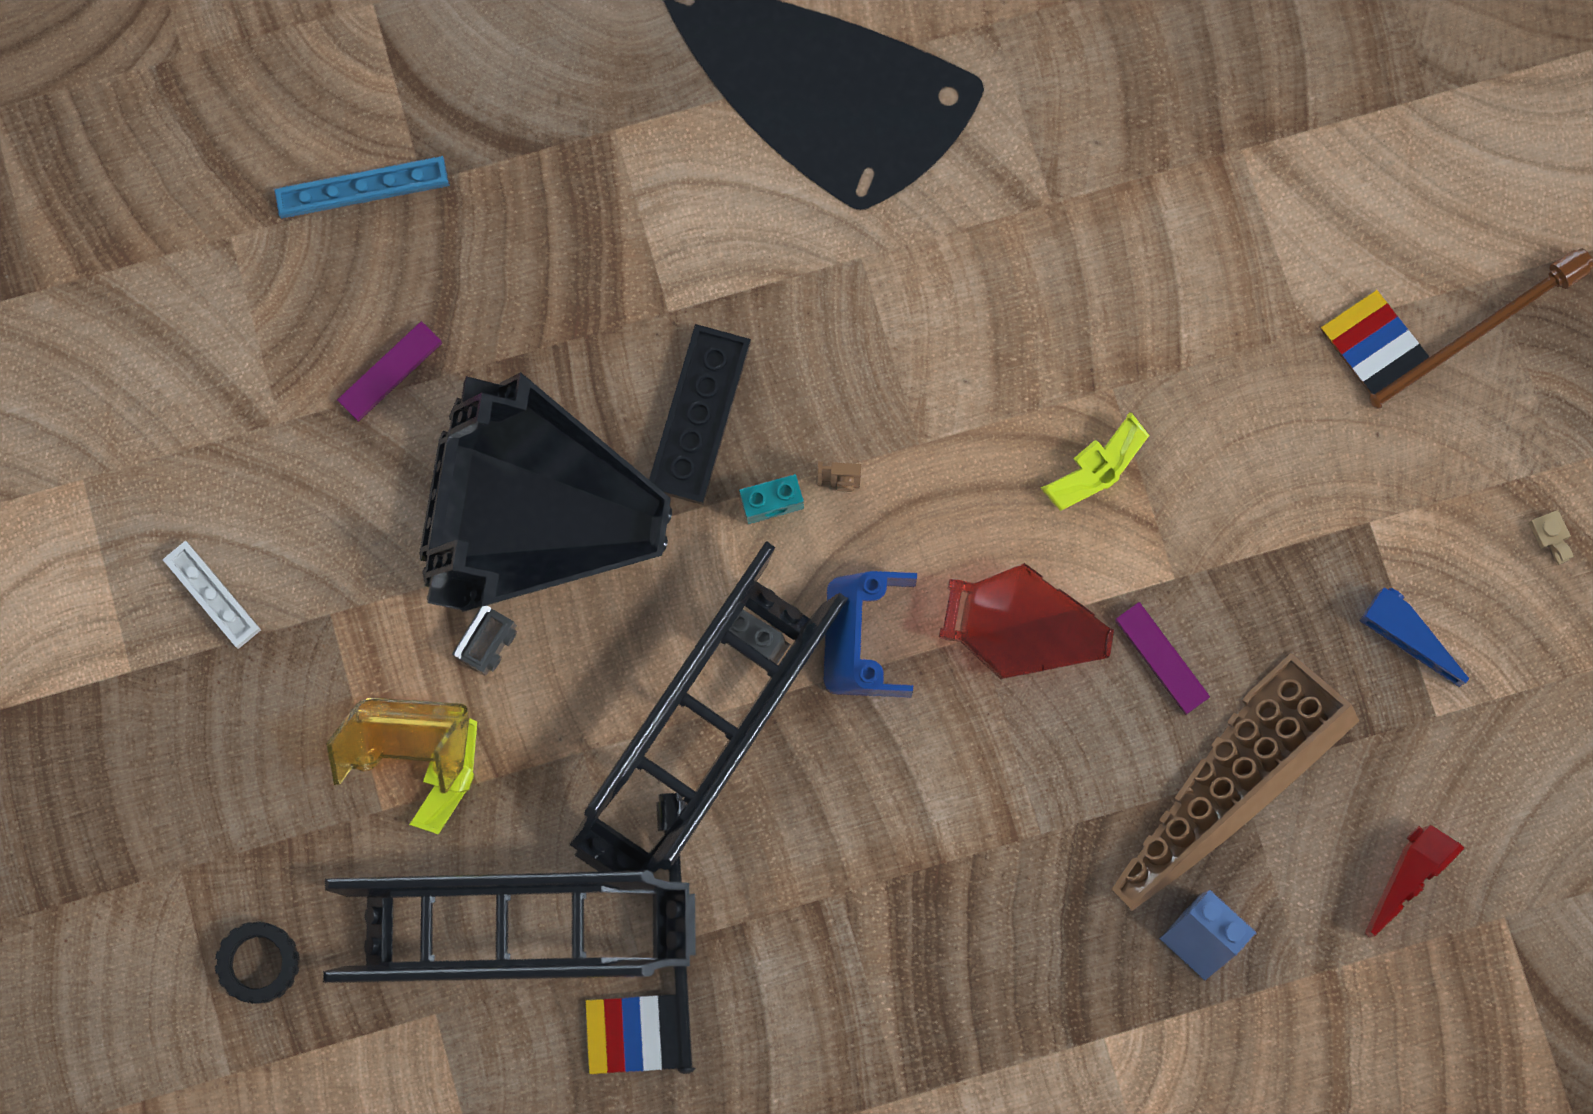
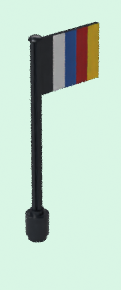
M678 793L660 794L659 802H656L658 831H664V834L675 822L686 805L683 797ZM680 854L669 869V882H682ZM687 966L674 967L675 995L586 1000L589 1074L677 1069L682 1074H690L695 1070L692 1064Z

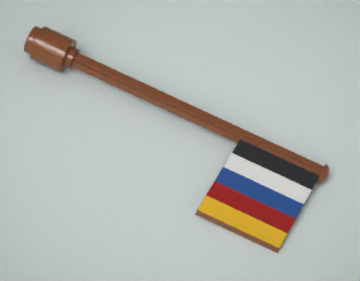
M1583 248L1570 251L1550 265V273L1547 278L1431 357H1429L1378 290L1322 326L1320 330L1371 394L1369 400L1372 406L1380 409L1382 404L1554 287L1561 286L1567 289L1587 276L1591 271L1590 269L1593 268V259Z

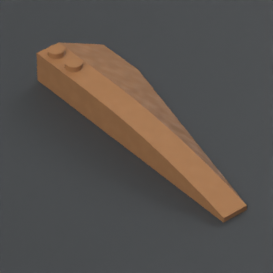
M1292 653L1246 694L1242 700L1246 705L1238 714L1233 713L1227 722L1228 727L1220 738L1217 737L1214 740L1210 753L1205 759H1201L1175 797L1176 802L1169 812L1166 810L1160 818L1158 828L1152 836L1149 835L1142 844L1144 846L1137 858L1131 860L1111 890L1132 911L1232 836L1359 722L1352 704Z

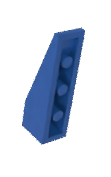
M1384 587L1381 589L1359 621L1456 686L1460 687L1466 684L1469 677L1412 606L1403 600L1405 597L1393 588L1386 589Z

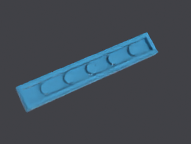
M440 156L276 188L274 190L278 213L282 219L449 186L444 157Z

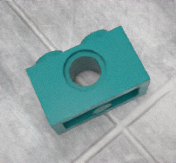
M796 474L739 490L748 524L804 509V500Z

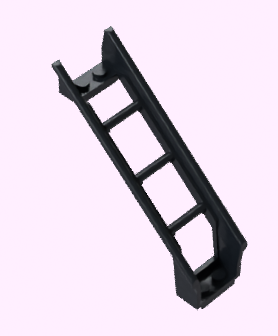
M766 541L586 807L584 811L585 818L579 825L569 845L577 850L575 853L576 857L598 872L648 870L655 873L659 869L668 870L671 868L847 602L848 598L838 593L824 602L808 618L798 608L788 604L772 590L757 582L768 566L776 548ZM744 607H747L792 640H795L779 665L763 656L758 650L729 631ZM720 642L724 645H730L767 671V675L770 676V679L738 727H735L687 693ZM678 705L681 707L686 706L726 734L725 737L729 739L696 790H693L645 757V754ZM636 768L640 771L643 769L682 796L684 798L683 801L686 802L675 822L649 853L598 818L626 784Z
M648 870L325 879V891L346 897H367V909L365 911L367 927L364 943L366 965L343 966L323 971V983L649 977L658 968L690 966V956L696 955L695 894H689V883L666 882L656 879L654 874ZM587 893L653 894V958H587V952H584V899H587ZM572 894V958L510 959V953H508V901H511V895ZM496 896V960L435 961V955H433V903H435V897ZM421 897L420 961L392 962V898Z

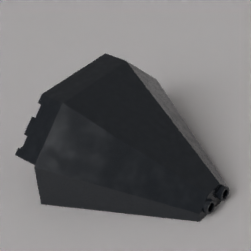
M521 372L500 382V384L466 376L463 383L462 398L456 399L449 415V420H451L448 432L442 431L439 438L419 552L420 560L426 562V567H424L422 572L425 587H429L427 603L465 612L662 556L668 543V538L665 535L666 528L672 516L671 498Z

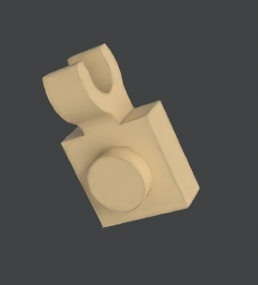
M1559 510L1529 522L1541 550L1550 547L1558 565L1574 557L1570 547L1564 542L1571 535Z

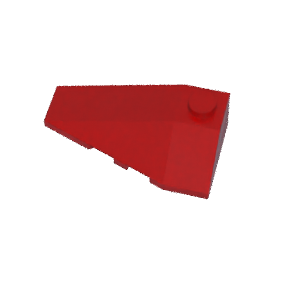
M1428 825L1423 829L1420 826L1415 828L1406 838L1409 843L1404 847L1364 934L1368 938L1376 936L1403 910L1405 906L1402 904L1405 900L1409 902L1424 890L1425 884L1423 882L1426 879H1432L1434 876L1437 877L1465 847L1432 825Z

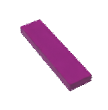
M421 321L342 394L337 401L359 422L442 344V341Z
M1140 602L1115 619L1121 630L1185 715L1210 698V695Z

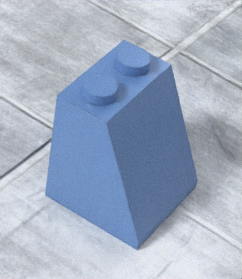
M1209 890L1196 897L1160 937V940L1203 980H1206L1235 957L1256 932Z

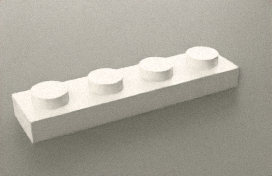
M184 541L162 559L236 648L239 649L261 631L259 626L187 541Z

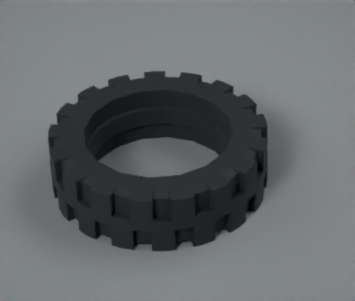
M249 922L231 930L227 938L224 937L221 941L220 950L216 952L215 959H217V965H215V972L219 976L218 981L220 985L226 989L230 996L246 1003H268L283 996L285 991L294 984L295 975H298L299 972L298 960L300 958L299 952L296 951L294 940L283 929L264 922ZM255 937L266 938L272 941L280 950L282 957L279 975L271 984L262 988H250L242 984L235 976L233 969L234 955L238 947L246 940Z

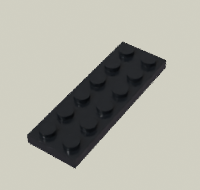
M695 324L649 480L666 495L701 505L704 504L750 348L751 339Z

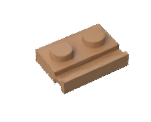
M818 461L817 486H822V482H831V487H836V490L841 492H852L854 488H860L861 464L832 462L831 467L823 466V462Z

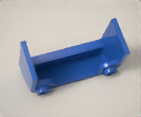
M868 571L836 577L829 583L827 600L838 593L848 598L825 633L823 681L829 692L836 695L912 698L914 685L883 684L884 672L881 665L874 660L860 659L862 602L881 599L886 593L887 586L915 587L917 573Z

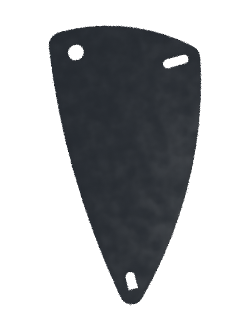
M663 0L675 25L703 70L747 124L807 178L856 210H865L885 201L927 172L957 140L983 96L984 85L975 74L907 43L824 13L778 0H695L692 5H685L675 0ZM952 87L958 92L959 98L954 105L947 106L940 101L939 93L943 88ZM871 168L875 174L868 192L863 197L858 196L856 189L865 169Z

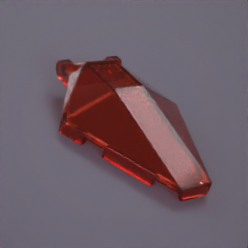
M1024 563L977 583L949 579L947 589L950 590L944 626L940 628L939 638L961 642L998 678L1006 679L1109 658L1114 629L1109 628L1097 619L1093 612L1060 588L1056 589L1042 579L1043 576ZM965 592L968 594L964 604L960 631H957L955 626L961 593Z

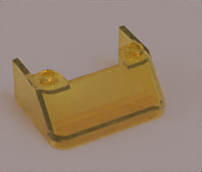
M367 698L359 701L326 743L334 785H340L351 769L369 771L382 758L432 761L433 770L438 776L440 793H447L464 766L469 726L467 706L459 703L387 698Z

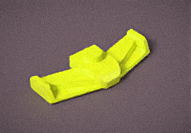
M1129 412L1126 419L1104 448L1098 441L1094 440L1073 458L1080 469L1041 487L1042 491L1062 511L1103 489L1110 488L1120 479L1122 472L1150 435L1133 413Z
M448 711L445 755L443 757L433 753L423 782L434 787L413 820H411L410 826L439 835L466 791L470 790L474 778L473 767L477 721Z

